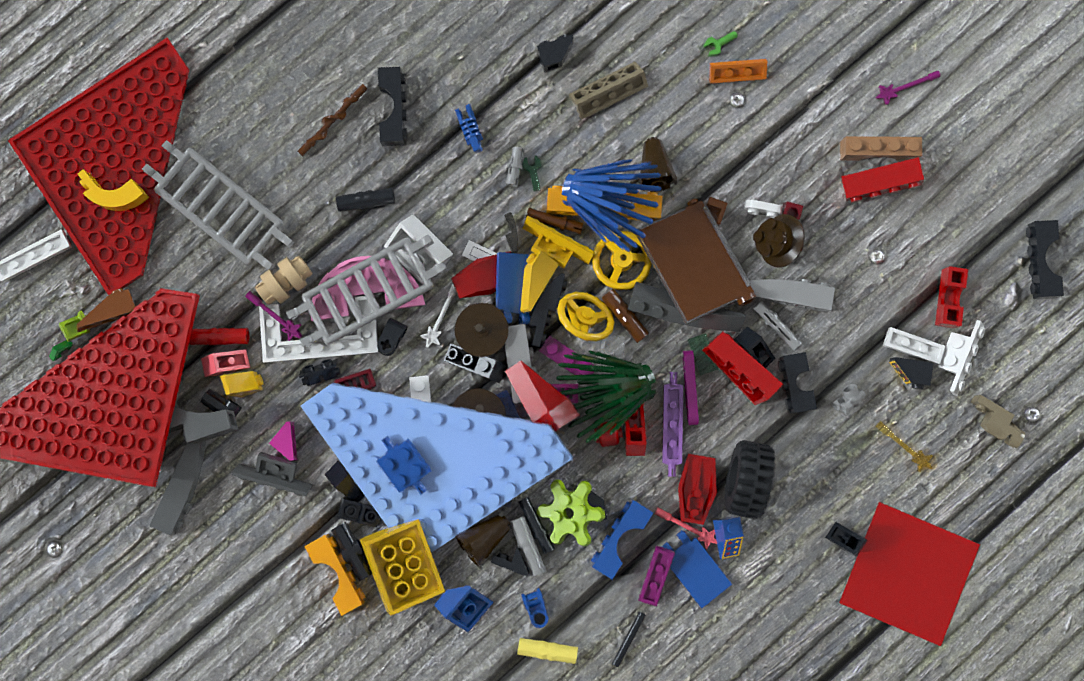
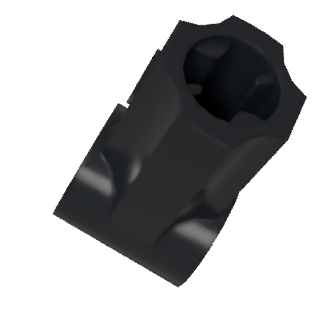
M212 389L205 392L200 403L214 412L225 409L234 411L235 418L242 409L241 406L230 399H225Z

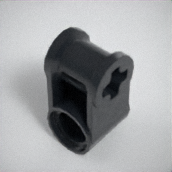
M389 318L377 342V348L382 355L391 356L394 354L408 326ZM388 342H389V345H390L391 348H390V349H389V348H386V349L384 350V348H383L382 345H383V344L387 345Z

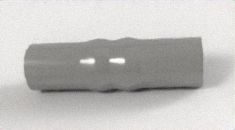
M525 516L510 521L517 545L520 548L530 576L533 577L545 572V566Z

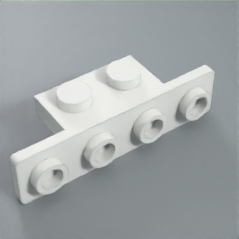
M979 320L976 321L971 337L951 332L938 366L941 370L956 374L950 389L951 393L956 396L964 388L965 381L963 380L965 375L969 374L971 370V359L978 352L977 343L979 338L982 339L985 333L984 325Z

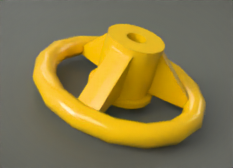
M621 231L641 247L643 254L631 253V251L628 252L624 248L622 250L616 243L611 242L604 236L606 243L601 239L596 244L595 253L592 257V265L597 278L607 287L616 290H630L634 288L636 282L642 283L649 275L652 267V258L640 236L629 231ZM605 246L612 253L611 265L614 271L610 279L603 273L600 267V254ZM645 262L642 272L636 279L624 283L617 282L621 272L628 271L633 263Z
M573 292L566 294L559 301L557 308L559 320L565 329L575 337L585 341H600L606 339L613 332V314L607 305L596 296L585 292ZM573 300H586L596 305L601 311L595 313L593 309L587 306L579 307ZM566 306H567V310H568V313H569V317H570L571 322H570V321L568 320V318L566 317V313H565V307H566ZM605 319L607 320V326L603 332L597 334L588 333L591 327Z

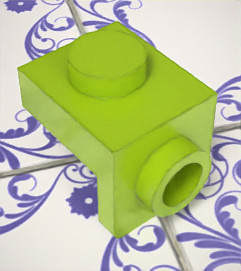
M82 311L78 312L77 316L59 323V327L67 342L90 333V329L77 332V323L86 316Z

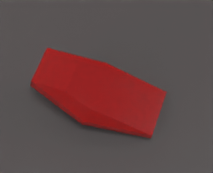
M497 254L476 259L451 278L459 299L491 295L496 292Z
M687 454L678 485L681 522L704 525L717 494L716 459Z

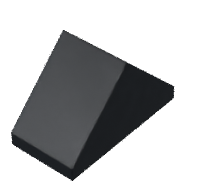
M339 461L326 472L325 476L334 488L353 501L362 492Z
M838 522L834 523L825 537L848 554L856 557L867 542V539Z

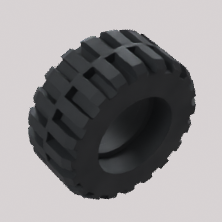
M746 440L736 444L729 464L725 486L724 504L725 510L729 514L751 519H758L764 515L773 487L775 452L770 445Z

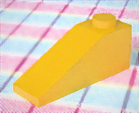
M543 251L531 253L526 260L527 265L524 268L520 311L523 313L532 310L559 265Z
M254 371L220 376L225 393L229 396L242 398L263 390V379L260 374Z

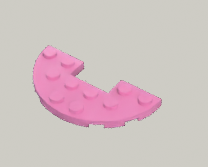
M371 256L355 257L338 264L337 267L322 278L318 285ZM385 258L378 261L397 299L406 295L407 292L391 261ZM372 266L361 270L373 294L385 293ZM404 269L414 290L419 287L418 283L415 281L412 275L406 269ZM355 275L344 280L353 297L365 295ZM338 284L327 289L341 317L350 316L349 305ZM321 293L314 296L312 302L322 320L334 319ZM385 293V300L387 305L390 303V301ZM423 294L394 310L424 306Z

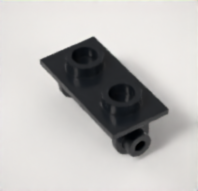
M327 359L319 365L303 367L299 374L303 385L311 386L320 383V375H323L324 381L337 378L341 374L339 367H337V359Z

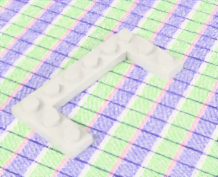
M366 296L355 297V302L363 317L373 313ZM280 304L266 305L281 317ZM259 307L263 363L379 353L377 348L376 320L357 329V335L344 336L330 345L325 344L322 338L309 347H303L300 340L282 341L281 324Z

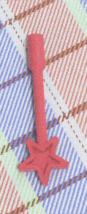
M657 507L655 515L667 521H672L700 536L697 540L704 542L705 549H708L710 543L717 544V540L714 538V529L708 532L702 527L701 532Z

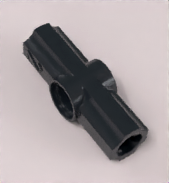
M347 522L332 529L331 532L340 546V552L344 560L351 565L358 580L361 581L372 575L362 544L355 538Z

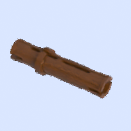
M530 207L528 208V215L526 217L530 216L543 224L560 228L561 231L568 230L578 234L582 232L584 223L570 220L566 216L560 217Z

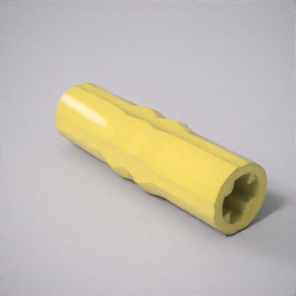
M520 638L517 655L576 664L578 647Z

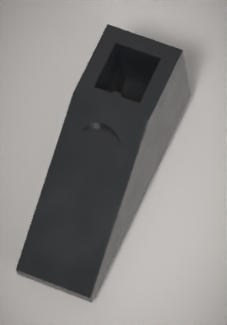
M451 343L443 360L499 384L507 367L499 361L486 356L477 357L470 355L461 347Z

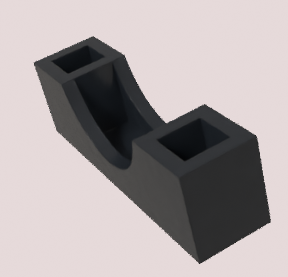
M378 67V87L381 92L388 94L394 101L391 115L379 123L380 143L382 146H405V140L408 139L407 128H404V121H407V110H404L403 103L407 102L406 91H403V84H406V74L402 73L401 67Z
M1058 220L1034 221L1027 224L1026 236L1029 238L1027 253L1030 257L1029 274L1032 278L1030 292L1033 294V299L1064 296L1063 278L1053 273L1046 263L1048 247L1059 239Z

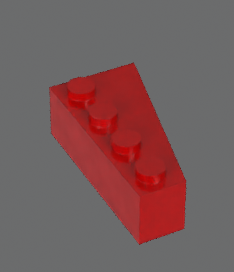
M917 157L841 176L846 201L851 200V203L862 201V198L865 197L876 198L884 193L891 194L908 188H917L922 186L924 176L920 159Z
M722 331L702 349L754 405L769 400L783 385L782 382L739 346L728 333Z

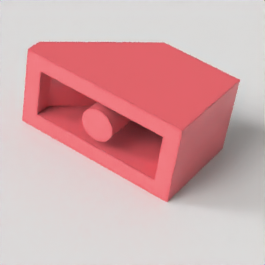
M246 349L212 353L201 358L205 377L224 375L250 368Z

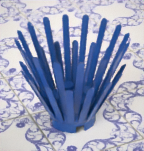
M625 159L584 170L574 168L573 171L576 173L574 175L568 174L563 184L562 195L567 196V201L562 200L566 206L572 207L605 243L606 239L604 236L611 242L616 243L622 250L624 248L630 252V249L619 240V236L637 248V243L624 235L618 229V224L642 238L646 237L645 233L629 225L627 218L612 210L652 224L653 220L651 218L629 210L634 209L635 205L625 201L654 208L658 207V203L624 194H637L639 190L658 192L661 190V187L609 182L608 180L659 178L661 174L608 173L655 169L657 165H650L651 162L618 167V165L627 164L633 160Z

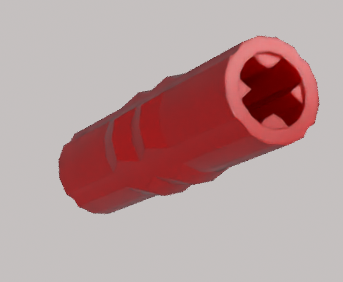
M192 329L189 344H249V329Z

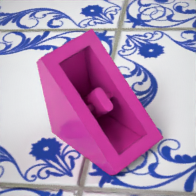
M292 421L286 422L269 442L271 446L290 461L298 460L295 426Z

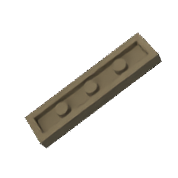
M633 62L570 93L569 97L576 106L579 117L584 119L647 88L648 83L644 71L636 62ZM585 95L584 97H582V98H580V99H576V98L579 97V96Z

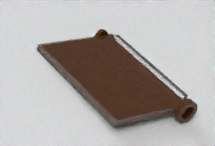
M696 198L687 203L688 207L656 220L652 224L638 228V230L645 233V238L636 235L685 325L735 302H738L739 306L743 307L757 298L751 287V282L707 205L705 206L703 201L698 202Z

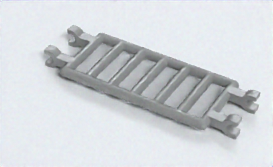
M166 140L162 147L178 159L163 177L148 164L142 168L144 172L158 182L154 191L244 264L250 265L255 259L267 270L270 269L272 271L275 265L260 254L262 249L273 236L289 248L295 243L279 230L283 225V221L194 149L188 148L182 153ZM190 157L193 158L199 165L173 196L170 195L164 188ZM205 169L208 170L214 177L188 208L185 207L179 200ZM220 181L223 182L229 189L204 219H200L194 212ZM235 193L244 199L219 231H215L209 226L210 222ZM249 205L253 206L259 211L258 214L233 244L224 238L225 234ZM263 218H268L274 224L248 256L239 250V247Z
M426 235L413 244L409 238H404L302 294L304 304L287 311L286 314L289 319L295 320L309 311L318 331L300 339L303 347H309L322 338L325 344L330 345L433 288L431 279L448 271L446 264L443 262L426 271L417 254L419 250L434 244L431 236ZM403 247L406 248L424 282V285L415 290L395 254L396 251ZM387 256L407 292L406 295L398 299L378 261ZM372 266L390 301L389 304L382 308L379 307L361 270ZM352 275H355L373 310V313L365 317L361 314L344 281ZM338 284L356 319V322L349 326H346L327 290ZM319 293L324 298L340 329L332 335H329L311 300L312 297Z

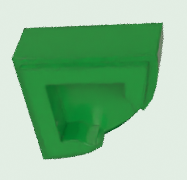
M65 340L52 347L49 355L50 359L56 361L61 358L60 353L66 349L69 350L73 343Z

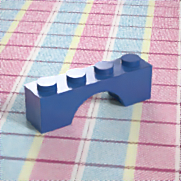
M634 500L626 502L622 508V512H624L620 519L616 518L611 527L614 530L610 536L607 534L601 543L603 545L601 551H596L591 559L593 562L591 566L610 579L614 578L622 565V561L617 554V543L621 535L630 529H644L653 515L652 511Z

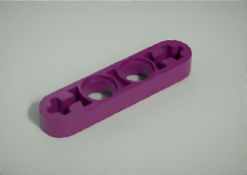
M693 350L682 352L687 423L690 426L698 425L699 417Z

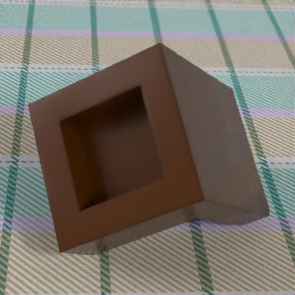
M709 197L704 212L712 226L718 228L728 203Z

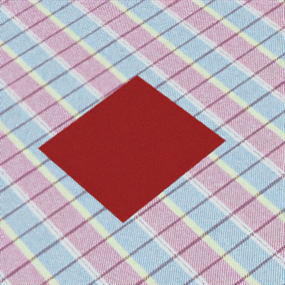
M879 502L865 536L867 542L857 556L839 603L941 646L980 544Z

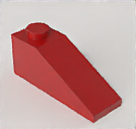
M644 404L624 423L626 456H645L647 444Z

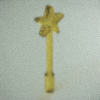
M879 421L875 425L883 434L892 438L914 457V459H911V462L917 464L918 472H921L924 467L928 469L933 468L929 463L933 455L925 456L922 450H918L917 454L894 435L892 430L884 423Z

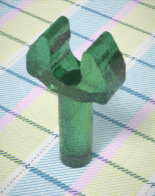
M535 155L534 166L528 164L527 157L523 161V170L530 173L534 192L541 190L537 171L542 167L541 160Z

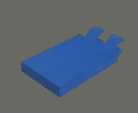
M497 253L496 307L505 315L508 324L512 323L511 313L519 314V325L530 323L529 312L523 313L520 311L524 268L527 265L526 260L530 254Z
M681 530L676 535L683 544L675 550L670 569L697 604L703 608L730 587L732 583L697 538L694 537L690 540L686 533ZM667 542L661 546L663 548L674 551L673 548Z

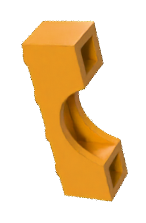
M326 534L304 547L313 564H327L337 573L339 587L332 599L342 616L365 602V594L361 588H357L354 582L356 581L355 575L351 570L348 571L345 565L347 562L336 548L338 544L335 538Z

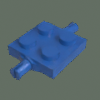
M386 436L381 441L388 450L376 462L399 493L408 487L415 486L420 495H422L427 489L421 480L432 470L409 438L400 444L394 445L390 438Z

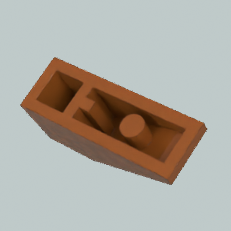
M121 288L112 291V294H109L77 323V332L117 321L122 316H127L134 311L135 305L129 289L123 290Z

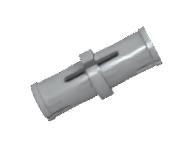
M512 147L510 163L507 166L509 169L506 185L518 186L519 174L523 168L521 164L524 149L520 147Z

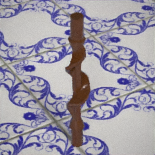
M362 84L350 97L343 99V106L334 115L323 117V127L312 138L308 139L297 152L304 156L311 147L315 146L317 140H324L327 136L328 128L337 119L343 120L346 117V110L349 106L359 101L358 99L368 88Z

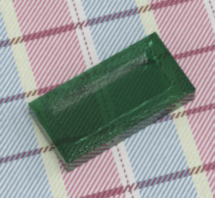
M706 333L688 339L689 347L694 353V361L699 375L718 370V366L702 351L709 344Z

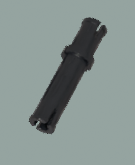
M529 496L519 501L518 503L533 530L534 538L537 539L544 554L554 550L555 547L547 534L548 530L544 528Z

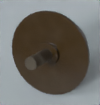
M475 303L468 306L459 314L455 323V337L459 346L473 356L485 357L498 352L508 337L509 327L505 315L497 307L488 303Z
M471 389L462 393L452 406L506 417L502 401L494 393L485 389Z

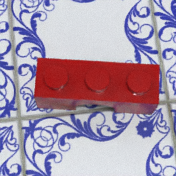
M951 266L942 269L935 326L947 328L962 326L964 307H960V296L963 289L967 286L968 269Z

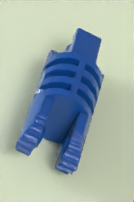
M468 104L466 105V111L469 118L464 120L459 108L455 112L467 145H471L473 151L479 153L483 151L480 143L483 138L472 107Z

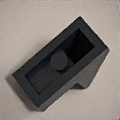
M518 546L512 560H509V556L498 552V555H493L490 563L523 576H528L529 571Z

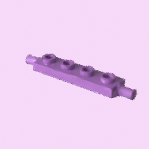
M669 372L670 384L663 386L662 463L668 465V477H676V465L682 463L683 385L677 384L678 372H674V380L673 372Z

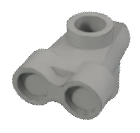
M856 384L847 385L842 389L844 396L832 402V406L836 411L841 410L846 414L853 407H858L862 404V399L866 397L865 392L859 389Z

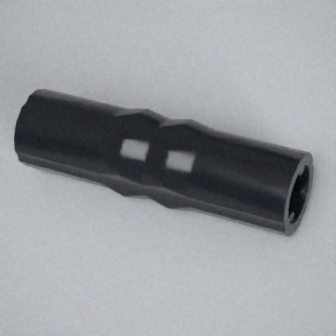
M393 188L336 196L338 212L395 204Z

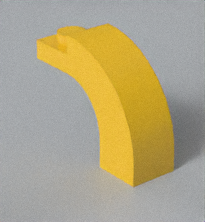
M83 169L78 173V176L82 179L79 182L86 189L83 194L89 200L105 209L114 211L129 210L139 206L149 198L140 185L132 179L116 190H103L89 172Z

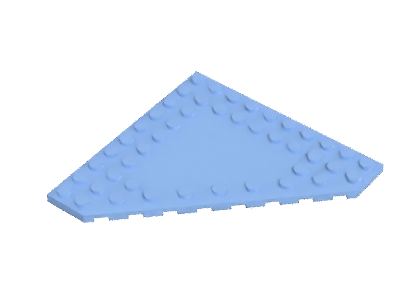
M337 383L330 384L301 405V408L387 527L390 528L419 519L431 553L456 537L460 532L465 531L573 459V456L550 424H539L519 418H508L493 413H482L467 408H456L441 403H430L415 398H404L389 393L342 386ZM386 436L390 438L394 445L400 444L409 438L432 470L421 480L427 489L422 495H420L415 486L408 487L399 493L376 462L388 450L381 441Z

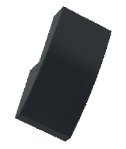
M342 498L337 518L377 528L380 516L371 505Z

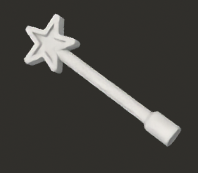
M453 284L433 330L429 326L428 334L420 335L421 338L427 340V348L432 343L440 345L437 338L442 332H437L453 296L457 293Z

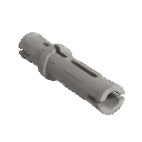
M761 301L754 308L765 320L764 323L766 325L769 324L793 351L802 344L777 317L778 314L776 312L773 313L764 301Z

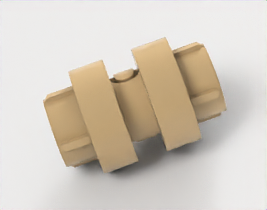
M300 256L293 260L286 257L277 263L280 268L278 271L273 273L269 269L260 276L262 282L256 285L255 289L267 305L272 304L276 300L282 304L290 298L288 291L293 288L300 291L308 285L305 279L313 273Z

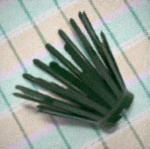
M589 351V353L602 358L573 352V355H564L567 359L608 366L559 363L560 367L575 368L581 371L616 373L559 375L556 377L558 381L578 380L577 383L580 385L599 384L559 391L565 396L586 393L580 395V399L586 401L574 404L576 410L603 401V403L587 409L585 416L568 424L569 428H573L617 406L578 433L577 438H581L618 414L588 437L586 443L592 439L594 441L621 420L610 431V435L613 434L645 401L654 398L656 389L651 390V384L656 383L653 371L647 364H635L599 351Z

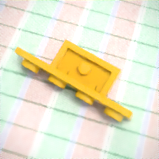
M530 216L526 217L522 229L538 237L532 246V252L543 251L563 269L566 267L571 256L587 264L590 263L595 251L559 233L554 228L546 226L537 219Z

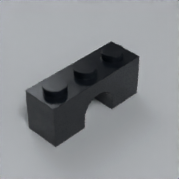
M806 352L779 357L778 368L783 373L784 379L781 381L783 383L782 389L787 394V399H785L786 409L790 410V414L817 409L814 391H803L796 384L797 376L800 373L810 371Z

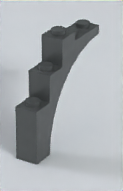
M175 405L169 433L184 428V439L187 443L196 444L237 431L238 426L234 411L225 409L212 413H194Z

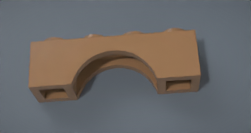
M845 136L840 142V161H860L874 157H888L896 161H905L922 156V137Z

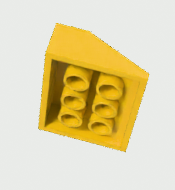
M419 519L377 531L360 539L383 604L390 616L445 592Z

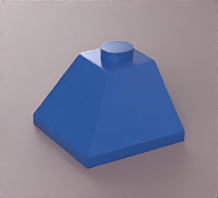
M468 585L446 590L434 606L447 620L469 632L494 602Z

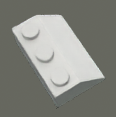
M414 214L399 223L384 245L387 248L404 238H409L413 244L426 235L431 236L434 244L417 252L426 271L434 268L441 262L447 264L453 255ZM403 247L396 251L395 254L399 262L424 285L406 248Z

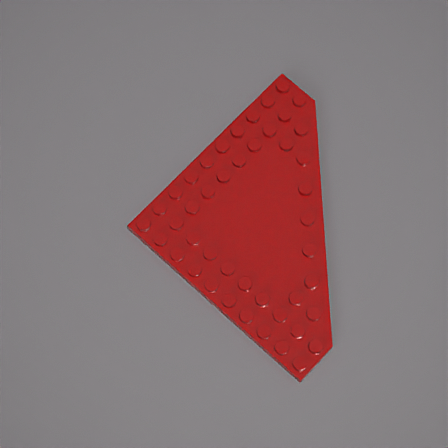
M168 38L157 43L8 140L108 295L112 294L111 292L116 289H124L144 275L161 196L154 191L158 182L144 172L142 168L148 164L163 177L165 176L171 153L162 145L166 140L173 145L189 75V68ZM83 169L89 172L103 190H116L132 179L140 185L149 198L139 206L129 210L114 211L105 209L89 200L83 194L86 189L79 182L82 179L78 176V173Z
M161 288L155 292L156 295L152 298L144 300L133 308L134 311L130 314L122 316L111 324L112 327L108 330L100 332L89 340L90 343L86 346L78 348L67 356L68 359L64 362L56 364L48 370L42 378L26 386L20 394L14 395L4 402L2 407H0V458L156 487L200 295Z

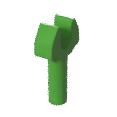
M733 31L719 40L711 36L706 40L703 48L713 45L715 49L710 51L708 56L716 57L721 53V46L738 38L736 31Z

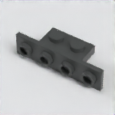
M262 452L257 457L256 468L238 464L232 472V476H236L241 480H250L257 482L259 485H268L278 490L293 492L299 496H307L313 486L311 483L294 479L298 462Z

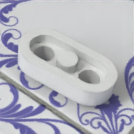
M746 200L744 209L748 210V214L759 215L761 213L767 214L766 217L774 218L783 213V206L756 200Z

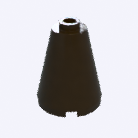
M657 137L648 138L643 144L641 164L651 162L650 165H657L655 169L640 170V173H659L661 176L659 178H640L639 184L660 186L661 190L658 192L671 188V184H677V176L662 140Z
M496 515L460 532L455 538L462 550L466 551L469 559L479 567L509 532L508 526L510 522L504 515L502 517Z

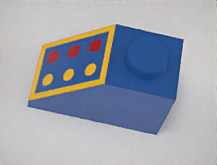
M740 517L713 520L720 559L739 556L744 537Z

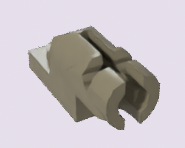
M982 395L974 396L971 403L976 405L975 408L978 411L986 413L980 426L998 440H1004V443L1012 448L1019 447L1024 440L1025 432L1011 422L1015 415Z

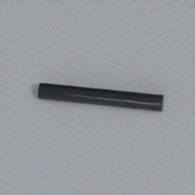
M638 612L612 665L619 668L646 616L644 613Z

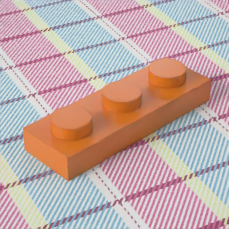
M766 59L710 63L709 81L710 83L763 80L767 77L768 62Z

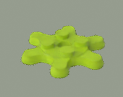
M559 479L552 481L550 488L554 494L553 503L541 504L537 509V514L541 518H550L554 524L550 540L554 544H561L566 535L572 534L577 539L579 545L588 546L591 543V536L587 530L588 524L591 521L601 522L605 518V511L602 508L592 507L587 501V497L592 490L591 484L588 481H581L575 491H568L563 481ZM567 508L573 510L574 515L572 518H567Z

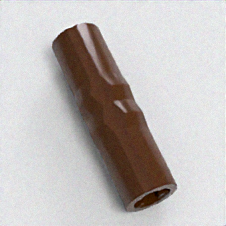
M615 289L610 290L601 298L636 343L649 334L635 313L628 310V305Z

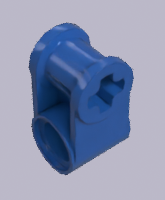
M540 588L526 595L524 593L521 594L533 626L537 628L546 626L549 617ZM537 613L544 614L545 621L543 623H537L534 620V616Z

